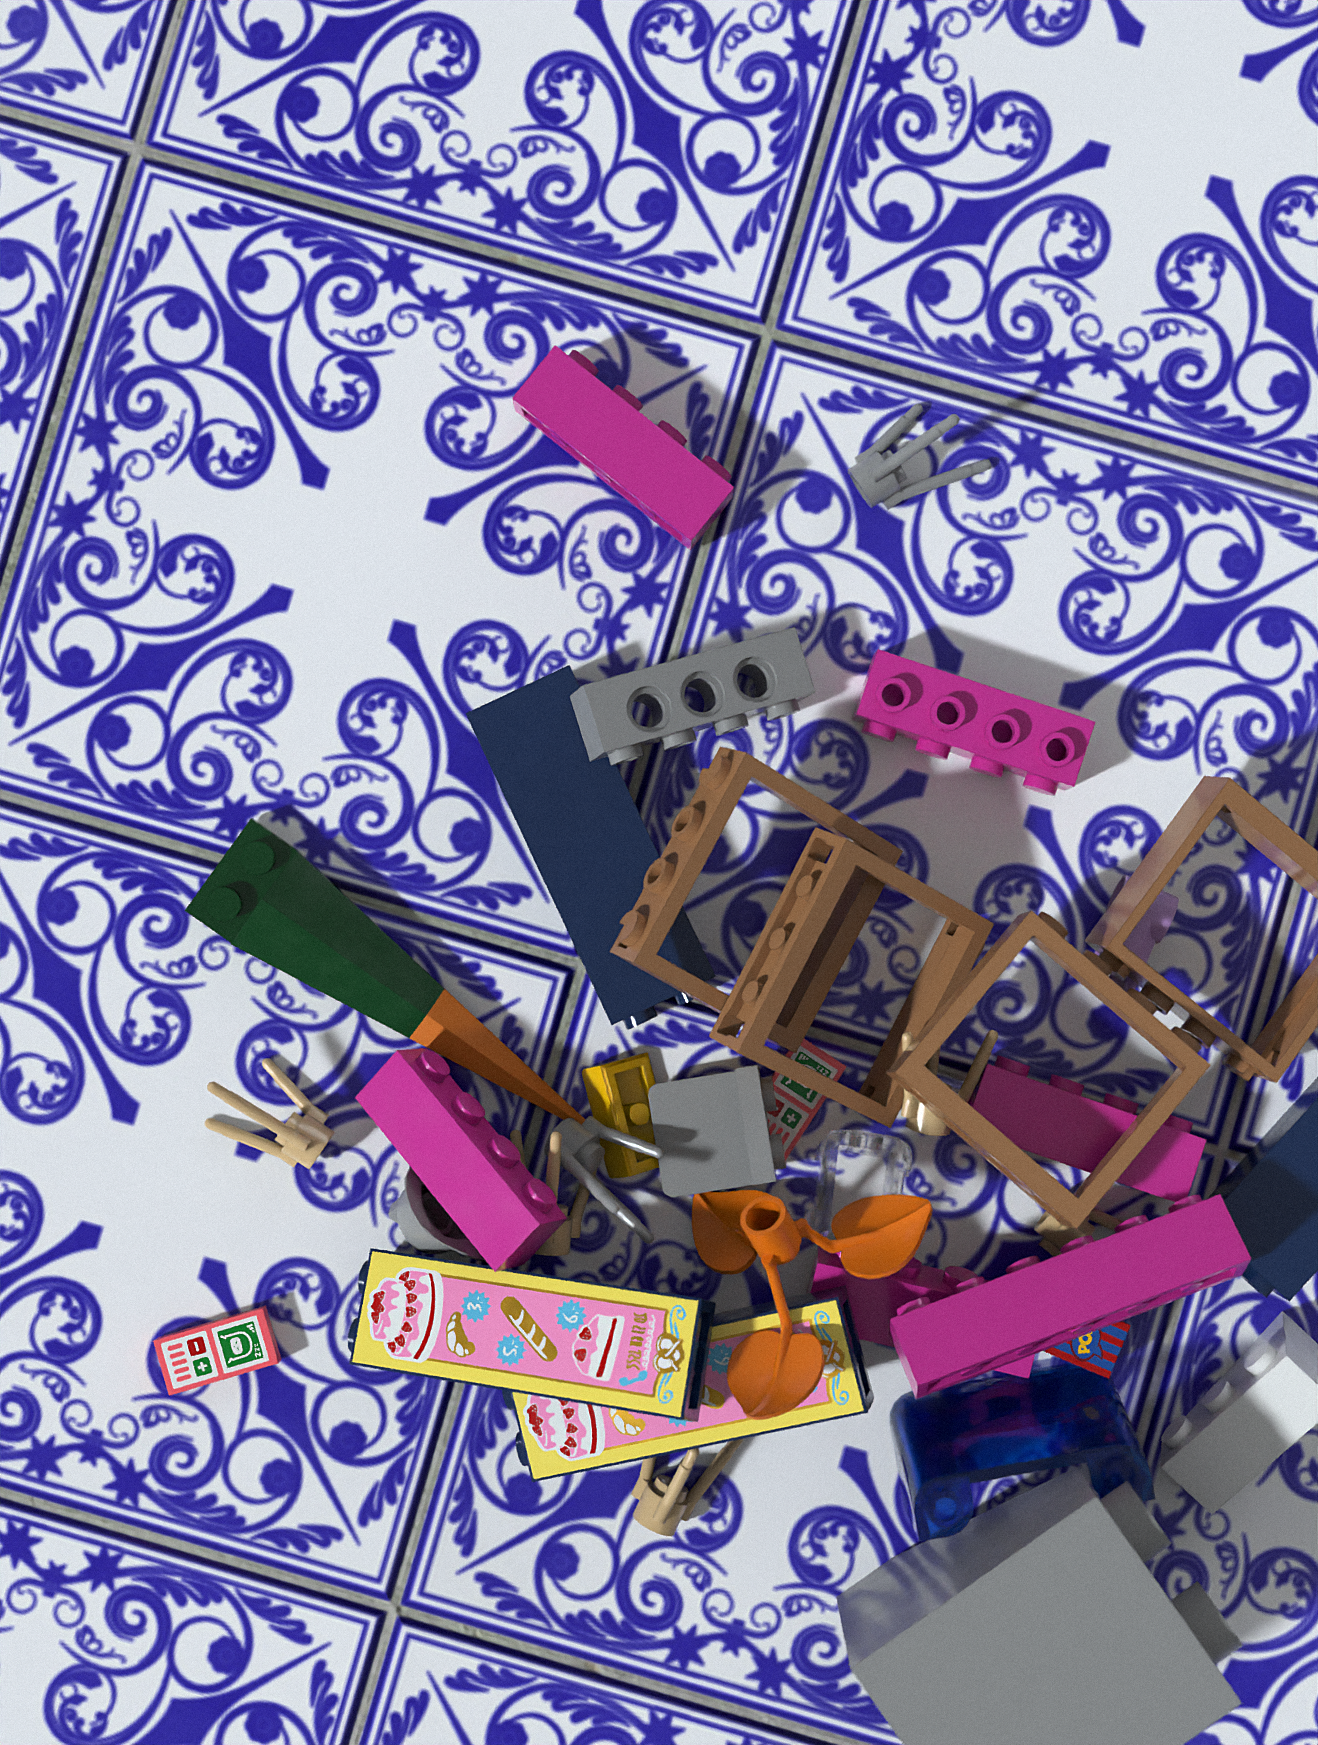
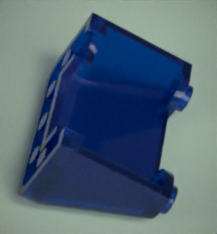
M1064 1363L1031 1369L1029 1378L1003 1374L960 1382L918 1399L915 1398L913 1391L901 1395L891 1408L889 1425L904 1507L919 1542L950 1537L960 1533L969 1524L973 1515L971 1483L1087 1463L1089 1479L1093 1489L1102 1498L1128 1481L1142 1502L1156 1499L1149 1465L1111 1376L1108 1379L1075 1364Z

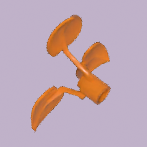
M737 1190L694 1194L692 1233L696 1249L702 1261L714 1272L734 1275L747 1270L753 1264L757 1255H759L761 1263L767 1272L781 1323L780 1334L771 1330L755 1332L740 1342L730 1356L727 1367L728 1385L747 1418L753 1420L769 1419L796 1408L809 1397L819 1384L825 1365L824 1351L819 1339L815 1335L809 1333L792 1335L793 1324L777 1265L792 1261L799 1253L802 1238L805 1237L829 1253L841 1252V1262L844 1268L856 1277L875 1279L889 1276L907 1265L917 1252L933 1213L932 1204L929 1200L912 1195H878L854 1201L843 1207L833 1217L831 1229L836 1240H831L812 1229L805 1218L794 1221L783 1201L768 1193L758 1190Z

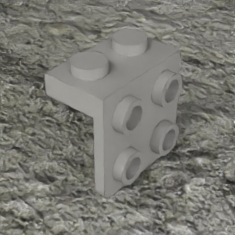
M758 1065L736 1068L733 1072L657 1083L649 1089L648 1098L655 1144L662 1147L665 1151L664 1156L658 1158L662 1188L666 1195L679 1197L777 1181L776 1169L786 1168L781 1133L770 1135L766 1113L777 1110L772 1076L761 1077Z

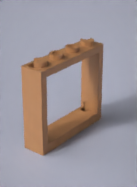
M725 747L719 748L708 769L702 768L698 789L689 805L683 808L676 816L671 828L672 837L662 856L655 860L648 868L643 881L644 889L634 908L627 912L619 922L624 926L610 950L616 956L718 1013H721L729 995L658 956L657 952L749 781H752L838 836L850 840L893 866L896 865L903 852L898 847L747 752ZM854 867L767 1038L769 1042L794 1053L798 1051L885 886L884 883Z
M1204 776L1084 942L1100 954L1099 957L1111 967L1113 971L1111 975L1122 981H1125L1127 977L1132 979L1142 987L1140 993L1156 1006L1158 1012L1167 1015L1169 1011H1172L1184 1021L1180 1029L1191 1035L1201 1046L1209 1049L1213 1044L1226 1056L1222 1060V1064L1234 1074L1246 1081H1249L1252 1076H1256L1277 1083L1318 1026V954L1250 1047L1123 945L1216 815L1318 899V851L1231 778Z
M815 827L708 1037L773 1071L891 1128L899 1111L902 1109L904 1088L886 1072L903 1053V1033L911 1032L913 1039H915L969 975L976 959L983 951L985 941L994 923L850 840ZM833 850V852H832V854L830 855V857H829L827 863L824 864L825 861H826V859H827V857H828V855H829V853H830V851ZM854 867L947 919L859 1092L764 1045ZM743 1022H745V1024H744V1026H743V1028H742V1030H741V1032H740V1034H739V1036H738V1038H737L736 1035H737V1033H738L740 1027L742 1026Z
M1031 910L1016 917L886 1073L1061 1225L1077 1229L1211 1065L1198 1054L1201 1045L1191 1035L1176 1026L1170 1030L1153 1016L1157 1008L1147 997L1133 988L1124 991L1109 978L1113 971L1104 960L1089 950H1085L1081 954L1064 939L1068 932L1061 923L1045 912H1040L1037 916ZM1029 940L1178 1067L1074 1194L925 1067V1064Z

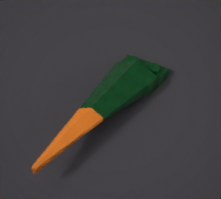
M254 818L249 820L185 909L187 913L225 938L231 945L563 1120L573 1118L581 1125L586 1120L423 969L298 849Z

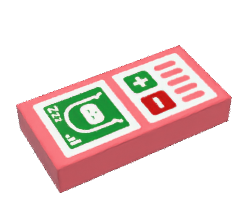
M803 1039L796 1053L788 1050L785 1055L835 1081L839 1080L847 1067L806 1039ZM775 1071L772 1075L777 1110L766 1113L770 1135L781 1133L786 1161L827 1097Z
M266 1305L164 1335L153 1341L169 1396L278 1364L282 1360Z

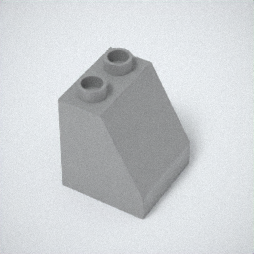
M1077 1467L891 1558L836 1597L850 1669L903 1745H1183L1242 1704L1216 1664L1242 1647L1243 1644L1198 1581L1172 1600L1163 1591L1144 1563L1171 1545V1542L1128 1481L1099 1500Z

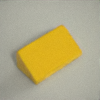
M648 1052L583 1069L582 1077L593 1117L606 1127L656 1145L648 1098L649 1089L656 1082ZM602 1138L600 1139V1146L605 1149L603 1158L607 1173L612 1179L630 1177L659 1168L658 1158L637 1152Z

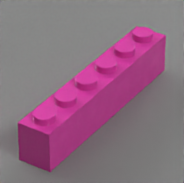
M1219 1194L1206 1200H1202L1200 1195L1183 1198L1172 1204L1168 1208L1169 1214L1150 1221L1146 1215L1130 1218L1114 1228L1116 1234L1097 1241H1094L1091 1235L1083 1236L1060 1248L1061 1254L1042 1262H1040L1038 1256L1027 1257L1007 1267V1275L989 1282H985L984 1277L971 1278L951 1289L952 1296L933 1303L930 1302L928 1297H923L902 1305L896 1310L898 1316L890 1319L889 1334L915 1398H921L1243 1275L1251 1257L1221 1195Z

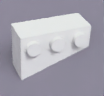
M1282 1311L1219 1381L1211 1387L1186 1416H1180L1174 1420L1161 1437V1468L1210 1514L1213 1515L1318 1423V1343Z

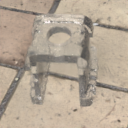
M830 1130L829 1135L819 1142L815 1152L814 1160L819 1161L814 1203L813 1207L803 1213V1218L807 1220L810 1227L827 1238L830 1231L838 1152L887 1158L883 1195H903L904 1177H909V1171H911L912 1166L911 1148L907 1142L898 1137L854 1130Z

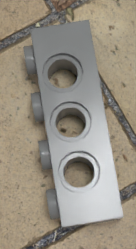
M793 627L585 684L571 694L570 699L590 762L608 757L610 765L614 766L644 756L642 747L661 742L664 751L671 750L697 741L694 733L696 731L714 727L716 736L749 726L747 717L765 712L768 721L792 715L800 711L798 702L815 693V689L796 628ZM738 673H744L753 680L756 688L754 698L745 695L739 689L737 683ZM686 687L694 688L700 692L704 699L703 712L694 711L688 706L685 700ZM633 702L643 703L649 708L652 714L651 727L641 726L634 720L631 713Z

